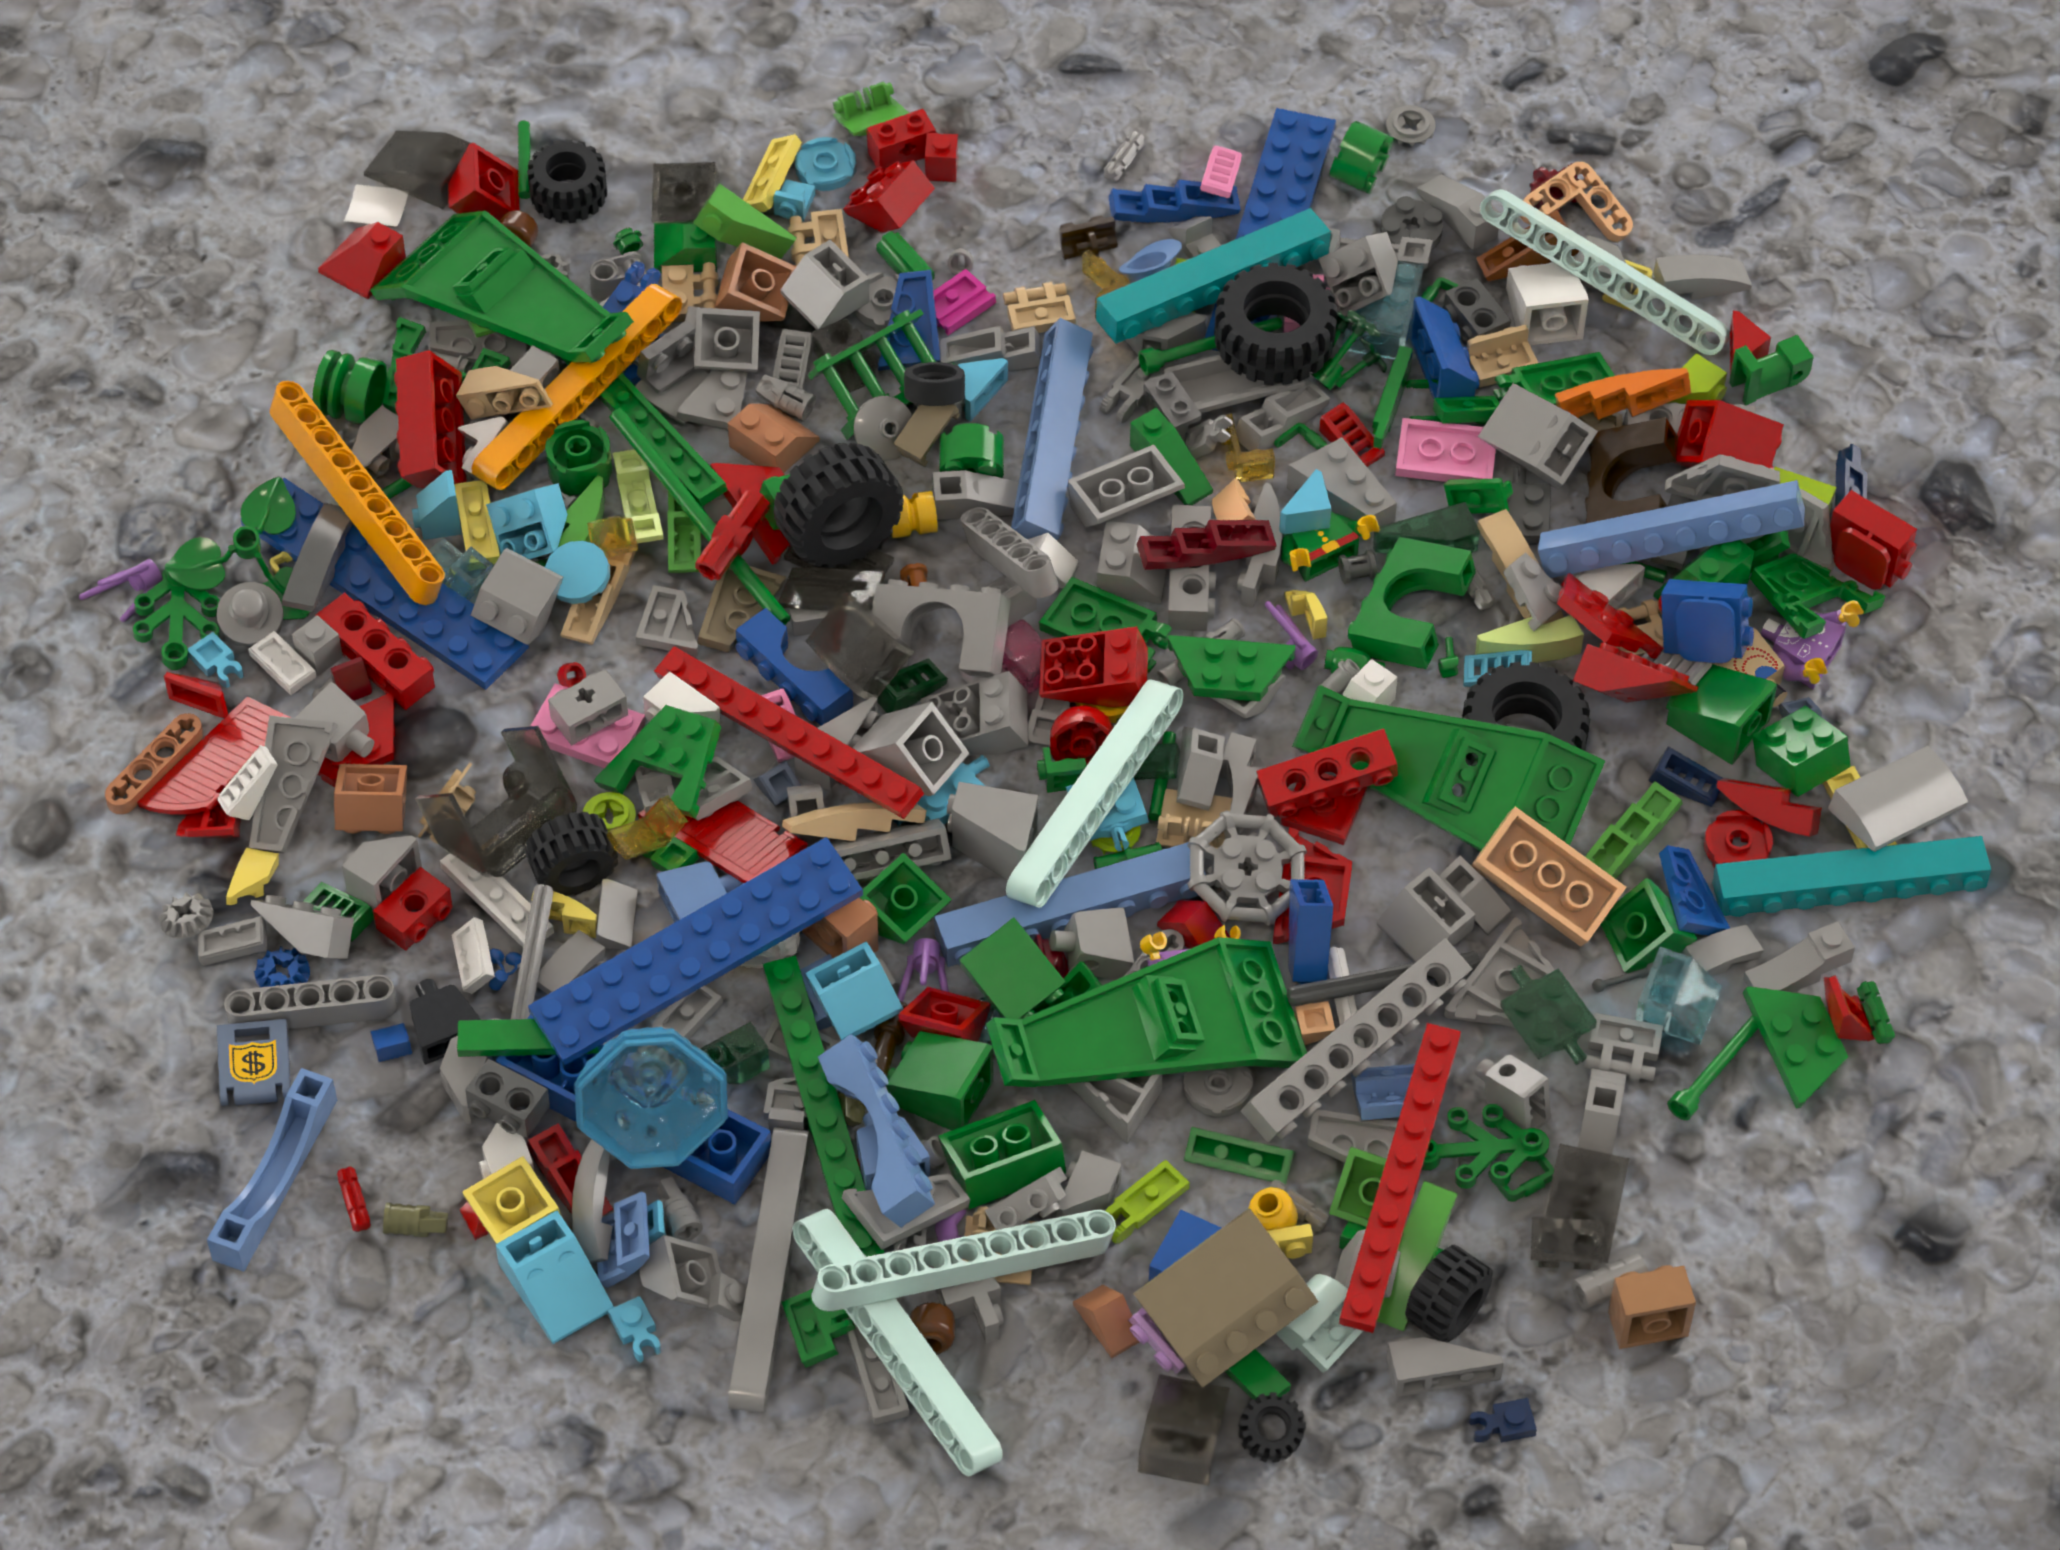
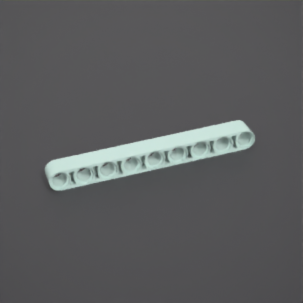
M1497 189L1481 202L1480 213L1487 222L1701 353L1715 355L1728 342L1730 333L1728 327L1723 322L1510 192ZM1492 200H1498L1502 203L1503 213L1495 212L1492 209ZM1518 216H1524L1529 220L1530 229H1524L1519 225ZM1550 232L1556 236V246L1549 245L1546 242L1545 233ZM1572 249H1578L1583 253L1584 262H1578L1573 259L1571 255ZM1600 265L1608 267L1611 271V278L1602 277L1598 272V267ZM1626 282H1632L1637 286V295L1627 292L1625 288ZM1658 298L1662 300L1665 304V311L1656 310L1652 305V299ZM1679 316H1688L1692 320L1693 326L1691 328L1682 326L1679 322ZM1706 332L1716 333L1720 343H1710L1706 338Z
M1152 679L1143 685L1011 873L1006 885V895L1008 898L1038 908L1045 905L1178 714L1184 697L1181 688Z
M829 1209L818 1211L793 1224L795 1241L817 1272L822 1267L830 1264L865 1257L836 1215ZM896 1298L844 1309L963 1474L972 1476L1001 1461L1003 1455L998 1439Z
M1092 1210L830 1264L822 1267L818 1272L811 1295L812 1301L821 1310L835 1311L1103 1254L1109 1246L1116 1227L1115 1220L1106 1211Z

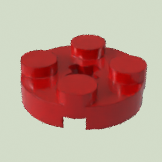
M1742 810L1726 811L1718 815L1716 821L1707 827L1704 838V849L1707 857L1712 861L1714 869L1716 864L1768 859L1773 845V836L1769 826L1765 822L1762 825L1758 820L1754 819V816ZM1735 837H1739L1741 842H1747V844L1737 847L1732 842Z

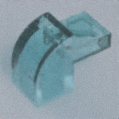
M443 537L429 550L445 572L443 583L467 600H470L480 590V587L494 566L473 547H470L463 554Z

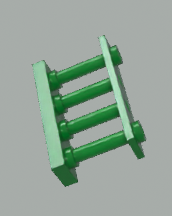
M921 309L912 314L909 310H905L892 319L894 322L892 325L831 357L830 353H827L813 362L815 367L808 374L810 380L824 374L848 414L846 417L848 422L841 428V432L846 440L854 437V420L859 408L834 367L850 359L873 398L890 396L889 393H884L861 352L876 345L901 386L899 387L900 393L893 397L903 402L907 407L914 404L905 398L904 371L906 369L887 338L902 330L922 363L936 362L914 326V323L923 315Z

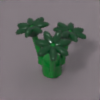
M1348 310L1346 315L1348 318H1345L1341 312H1337L1335 343L1340 334H1344L1346 328L1353 331V333L1333 359L1330 357L1327 362L1323 363V367L1317 373L1311 374L1330 391L1335 385L1341 388L1348 379L1366 366L1378 365L1383 373L1387 370L1386 363L1381 359L1380 353L1375 352L1373 344L1365 339H1361L1360 341L1364 346L1363 349L1366 354L1361 357L1362 361L1343 375L1341 374L1344 368L1339 364V361L1358 336L1362 337L1367 332L1372 337L1374 335L1378 338L1381 337V333L1373 323L1366 322L1364 316L1359 315L1353 310Z

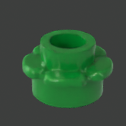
M625 228L616 234L613 246L616 250H619L621 255L633 251L637 252L643 246L640 238L642 234L639 230L633 231L632 228Z

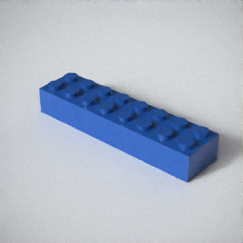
M530 1014L527 1019H534V1018H533L532 1015ZM601 1044L600 1046H598V1053H599V1052L602 1050V1048L604 1047L603 1044ZM584 1054L566 1065H563L558 1055L499 1056L496 1063L547 1088L549 1108L576 1122L574 1083L587 1061L596 1054ZM622 1054L610 1063L606 1070L607 1077L612 1083L642 1105L651 1106L660 1103L680 1085ZM686 1089L685 1097L689 1100H694L697 1106L701 1102L712 1101L690 1089ZM728 1109V1118L679 1166L663 1168L736 1205L769 1157L771 1131ZM615 1113L614 1122L616 1124L624 1123L627 1128V1115ZM646 1130L643 1138L646 1140L655 1138V1132Z

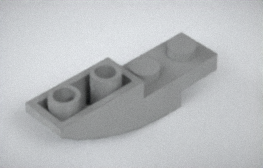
M1264 483L1261 494L1254 495L1251 512L1254 513L1253 515L1256 520H1269L1277 547L1273 551L1247 557L1246 566L1249 567L1246 573H1240L1237 583V591L1241 592V605L1251 608L1254 607L1261 584L1265 583L1275 586L1279 572L1282 533L1279 532L1281 512L1277 496L1272 485L1269 483Z

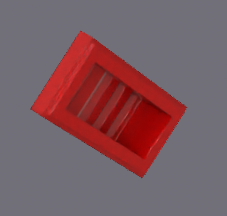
M1344 402L1321 416L1319 432L1331 443L1343 438L1366 467L1385 456L1383 448L1373 447L1374 437ZM1349 429L1350 432L1343 436L1342 433ZM1357 439L1360 440L1359 442L1351 446L1350 443L1354 442ZM1366 447L1369 449V451L1359 456L1358 452Z

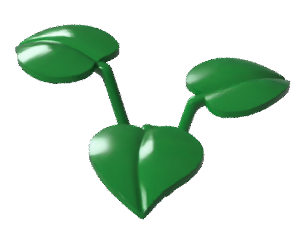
M275 477L259 485L244 500L240 515L245 526L238 528L234 532V544L228 546V551L223 557H221L220 547L213 540L204 537L193 538L179 547L174 556L165 564V570L172 579L182 586L193 590L204 591L213 589L225 579L226 573L222 564L226 563L233 553H236L243 559L255 558L265 577L269 580L263 584L271 588L278 595L282 603L293 568L283 567L273 577L260 553L261 543L259 537L263 530L271 535L281 534L288 530L295 520L296 508L283 479ZM282 606L283 620L305 619L311 612Z

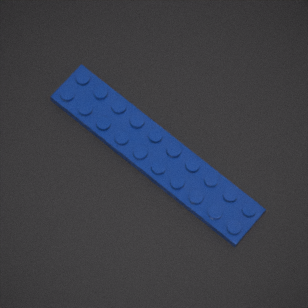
M1276 108L1235 240L1312 207L1335 131V119ZM1217 302L1215 303L1205 338L1214 336ZM1279 315L1262 316L1254 319L1251 323L1254 324L1278 317Z
M283 478L296 508L294 523L281 534L271 535L263 530L259 537L278 551L287 552L292 557V560L296 562L309 531L324 504L286 478ZM352 525L345 537V549L335 564V577L330 586L342 594L345 592L354 601L356 599L361 601L370 613L484 690L492 685L529 648V644L527 645L472 617L471 613L474 604L443 583L434 603L421 605L414 602L356 526Z
M825 837L528 1005L529 1012L563 1065H566L619 1035L622 1031L628 1030L863 896V889L829 839Z

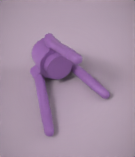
M147 559L135 567L99 580L97 582L98 586L81 593L79 599L84 600L126 581H129L134 590H143L146 593L162 581V575L156 564L151 559ZM134 603L120 617L121 622H125L136 612Z
M1266 601L1265 607L1291 637L1286 644L1296 645L1295 658L1292 661L1288 660L1285 666L1289 670L1293 669L1295 665L1300 670L1306 669L1317 658L1318 651L1308 642L1281 605L1278 604L1274 607L1270 601Z
M930 938L916 940L913 946V954L907 957V967L897 993L898 999L902 1002L914 968L920 973V984L923 986L927 983L928 974L937 970L941 990L949 992L945 973V958L940 956L939 942Z

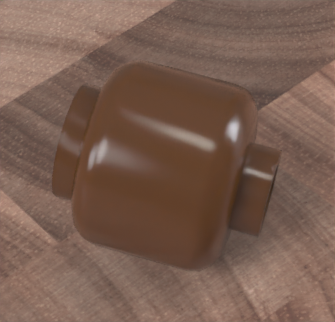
M512 210L505 213L499 222L530 248L533 246L539 231L534 218L525 212Z
M927 1302L916 1306L911 1311L909 1318L936 1355L947 1351L953 1345L955 1317L948 1307L941 1303Z

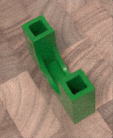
M1399 537L1393 549L1391 548L1388 551L1386 563L1381 572L1376 574L1368 597L1366 596L1362 600L1360 612L1356 620L1352 621L1349 625L1348 639L1351 641L1352 648L1362 650L1374 659L1427 669L1439 646L1434 624L1397 616L1391 612V609L1401 597L1418 590H1435L1464 596L1476 574L1471 551Z

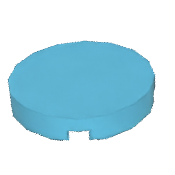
M815 138L807 141L802 145L799 153L797 152L795 157L796 175L802 183L813 185L816 190L829 191L838 189L851 181L856 172L855 153L847 143L837 142L836 138Z
M586 541L568 542L558 547L549 556L545 568L563 576L557 598L571 604L586 603L592 600L593 596L598 592L601 593L606 588L610 579V564L603 550L594 543Z

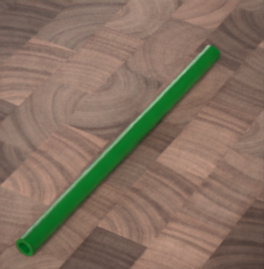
M622 408L614 410L609 416L610 420L710 542L716 524ZM737 555L729 568L762 609L766 608L786 625L791 617L742 556Z

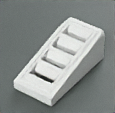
M260 745L220 793L217 800L227 815L245 820H250L277 767V763L267 747Z

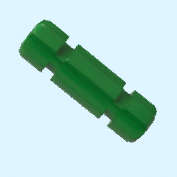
M1874 981L1862 982L1857 988L1860 1000L1862 1002L1865 1001V1003H1862L1870 1027L1871 1029L1875 1028L1872 1031L1874 1038L1878 1044H1888L1895 1038V1032L1892 1024H1888L1890 1019L1881 996L1877 997L1880 994L1877 984Z

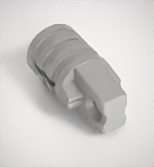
M767 375L762 377L755 390L757 395L775 408L781 409L783 412L789 413L791 416L797 417L802 421L808 418L816 401V395L808 393V391L800 389L789 382Z
M673 1177L661 1179L657 1193L660 1197L659 1201L663 1202L664 1219L672 1237L685 1241L695 1238L701 1233L703 1225L691 1204L690 1198L687 1193L681 1192Z

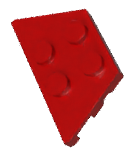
M727 463L710 464V467L726 483L727 491L723 495L732 508L735 507L746 490L760 492L764 480L773 476H785L780 467ZM764 516L754 530L753 538L771 564L774 565L777 564L781 555L791 545L780 529L773 531Z
M1571 573L1566 575L1561 583L1562 588L1559 591V598L1557 600L1558 606L1606 644L1622 647L1634 653L1641 648L1650 658L1657 659L1664 648L1633 624L1634 619L1628 613L1613 608L1608 604V597L1599 591H1592Z
M392 692L359 706L367 715L369 726L367 736L375 742L372 751L366 757H362L352 750L339 762L324 757L317 774L321 777V780L335 787L339 764L384 765L394 760L395 701Z
M1289 827L1288 834L1299 845H1304L1307 850L1306 855H1304L1305 880L1325 881L1333 903L1331 929L1344 926L1353 861L1340 854L1332 853L1328 847L1318 841L1315 844L1299 836V830ZM1291 862L1284 864L1282 879L1290 881ZM1289 908L1275 920L1273 944L1289 941Z

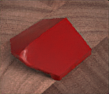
M218 803L210 812L187 814L178 824L176 836L240 837L241 819L227 815L220 803Z
M1836 975L1824 977L1827 1007L1837 1038L1859 1041L1875 1039L1860 998L1856 995L1849 996L1841 988Z

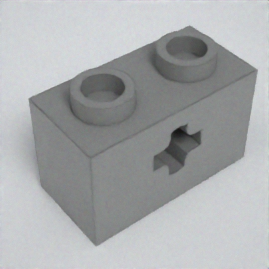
M606 669L596 674L588 675L578 684L568 689L560 690L548 699L550 718L571 746L628 715L626 695Z

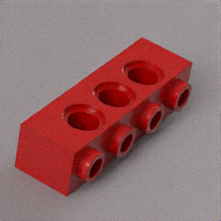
M344 592L315 614V616L318 615L339 634L342 655L350 660L362 657L369 679L386 694L392 692L394 701L404 710H407L435 688L434 668L430 661L423 656H417L405 639L394 636L383 620L372 617L361 601L357 599L354 601Z
M1383 728L1257 770L1256 774L1268 813L1275 817L1286 818L1294 815L1298 809L1307 806L1319 807L1329 802L1331 798L1340 795L1344 797L1355 795L1362 788L1369 785H1385L1391 782L1393 777L1398 776V767ZM1358 761L1366 762L1369 765L1364 770H1356L1352 767ZM1325 772H1332L1337 775L1331 781H1325L1320 778ZM1293 783H1302L1305 786L1301 791L1297 792L1288 789Z

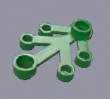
M164 569L162 573L163 580L148 592L137 595L134 600L136 613L141 616H150L145 620L137 621L133 625V637L140 643L150 641L153 637V630L170 618L169 641L162 646L161 658L162 663L167 668L179 670L188 662V648L182 642L183 619H186L200 632V639L208 635L205 634L206 631H213L220 637L219 626L215 622L208 621L184 600L185 592L201 603V612L207 617L217 616V607L220 599L215 595H210L205 590H193L182 586L172 579ZM171 592V600L153 613L154 603ZM141 603H148V604H149L148 606H145V607L140 606ZM208 604L216 605L213 608L206 607ZM142 629H145V630H147L148 632H146V633H139L138 631H139V630H142Z
M1489 1104L1483 1108L1482 1122L1485 1126L1497 1128L1509 1137L1507 1139H1498L1469 1120L1466 1109L1453 1107L1447 1114L1449 1128L1454 1131H1461L1474 1141L1437 1144L1431 1139L1428 1150L1431 1152L1426 1154L1422 1170L1435 1169L1443 1158L1477 1156L1469 1165H1460L1455 1171L1456 1184L1460 1188L1469 1189L1476 1184V1178L1500 1154L1512 1153L1505 1162H1496L1490 1169L1491 1181L1495 1185L1504 1186L1511 1181L1512 1174L1525 1161L1535 1162L1546 1155L1549 1150V1138L1540 1129L1520 1128L1503 1116V1109L1499 1105ZM1496 1114L1498 1117L1490 1118L1488 1115ZM1461 1117L1463 1118V1120L1455 1121L1453 1120V1118ZM1503 1171L1506 1175L1498 1176L1495 1173ZM1468 1174L1471 1178L1463 1179L1460 1176Z

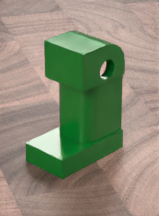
M1798 335L1778 342L1775 352L1756 359L1745 345L1735 350L1729 384L1733 388L1745 383L1742 402L1744 405H1748L1764 396L1801 383L1811 372L1814 356Z

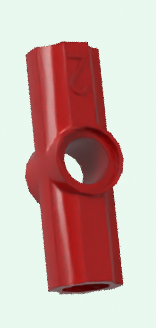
M746 490L728 516L723 515L713 530L711 541L695 562V568L700 571L702 576L711 581L720 580L735 557L743 555L748 549L754 536V530L770 509V502L762 493L756 490Z

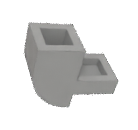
M994 1277L935 1290L939 1303L948 1307L953 1312L955 1319L971 1314L975 1315L985 1343L999 1339V1325L1004 1324L999 1307L1001 1305V1287Z

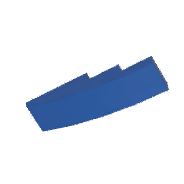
M1178 179L1175 187L1145 184L1141 192L1112 188L1108 196L1111 217L1113 216L1116 221L1143 223L1183 222L1196 216L1218 218L1239 214L1241 209L1236 186H1233L1230 198H1224L1201 191L1202 182Z

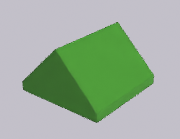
M1351 1146L1329 1214L1367 1227L1387 1158Z

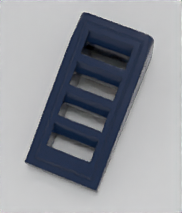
M1668 746L1659 758L1648 781L1652 784L1656 781L1673 793L1712 807L1720 793V790L1717 788V781L1724 778ZM1679 773L1685 774L1684 779L1678 776ZM1692 778L1698 779L1696 785L1690 783ZM1705 783L1711 784L1708 792L1702 790Z

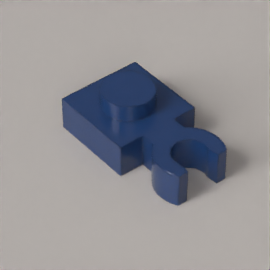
M1528 1398L1493 1404L1491 1415L1486 1412L1477 1411L1469 1416L1470 1425L1482 1424L1485 1427L1483 1430L1474 1432V1442H1485L1493 1434L1499 1435L1501 1443L1536 1436L1537 1428Z

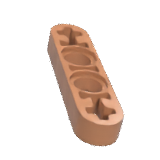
M184 713L177 716L108 785L105 790V798L108 809L115 814L131 812L138 805L137 801L202 740V724L196 715ZM170 747L174 749V753L167 758H161L156 755L161 748ZM143 769L152 772V775L146 780H138L134 777L138 771ZM125 794L127 795V798L125 800L123 798L115 800V796L117 795L119 797H123Z

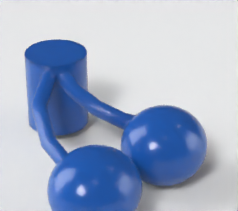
M496 948L489 950L492 964H498L501 967V970H497L494 974L495 977L489 981L491 989L495 991L500 990L507 981L508 976L515 973L517 965L521 963L522 956L519 953L510 952L506 955V963L514 965V969L506 973L502 964L504 953Z

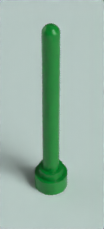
M1274 317L1254 323L1253 325L1263 331L1272 332L1280 329L1283 322L1280 318ZM1215 335L1160 351V349L1154 350L1152 347L1140 350L1138 352L1140 367L1145 375L1159 372L1160 368L1164 367V363L1215 349Z
M1751 1015L1688 1089L1676 1091L1669 1099L1667 1105L1674 1116L1687 1121L1698 1110L1699 1097L1759 1029L1753 1015Z

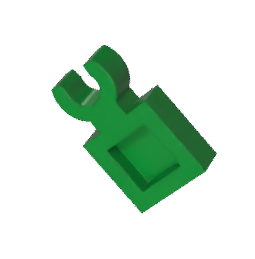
M651 829L649 831L654 843L646 845L641 841L637 843L641 854L646 858H650L652 866L661 872L693 865L699 859L694 848L674 836H671L665 842L661 833L657 830Z

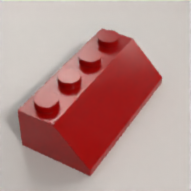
M430 350L396 359L394 380L397 386L398 401L395 404L399 424V430L397 431V442L400 449L398 471L401 478L417 488H425L443 472L452 470L454 484L467 482L466 473L462 469L464 464L462 460L465 455V436L458 430V427L464 426L463 406L456 396L462 385V372Z

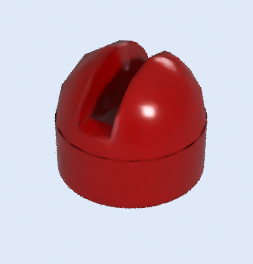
M577 662L563 664L557 671L559 684L570 688L581 682L586 677L584 667ZM574 671L575 676L567 678V673Z

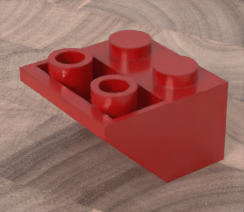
M914 160L901 164L900 162H895L889 167L882 168L880 166L871 171L867 176V183L851 193L849 196L850 202L843 208V211L856 220L884 233L900 229L935 188Z

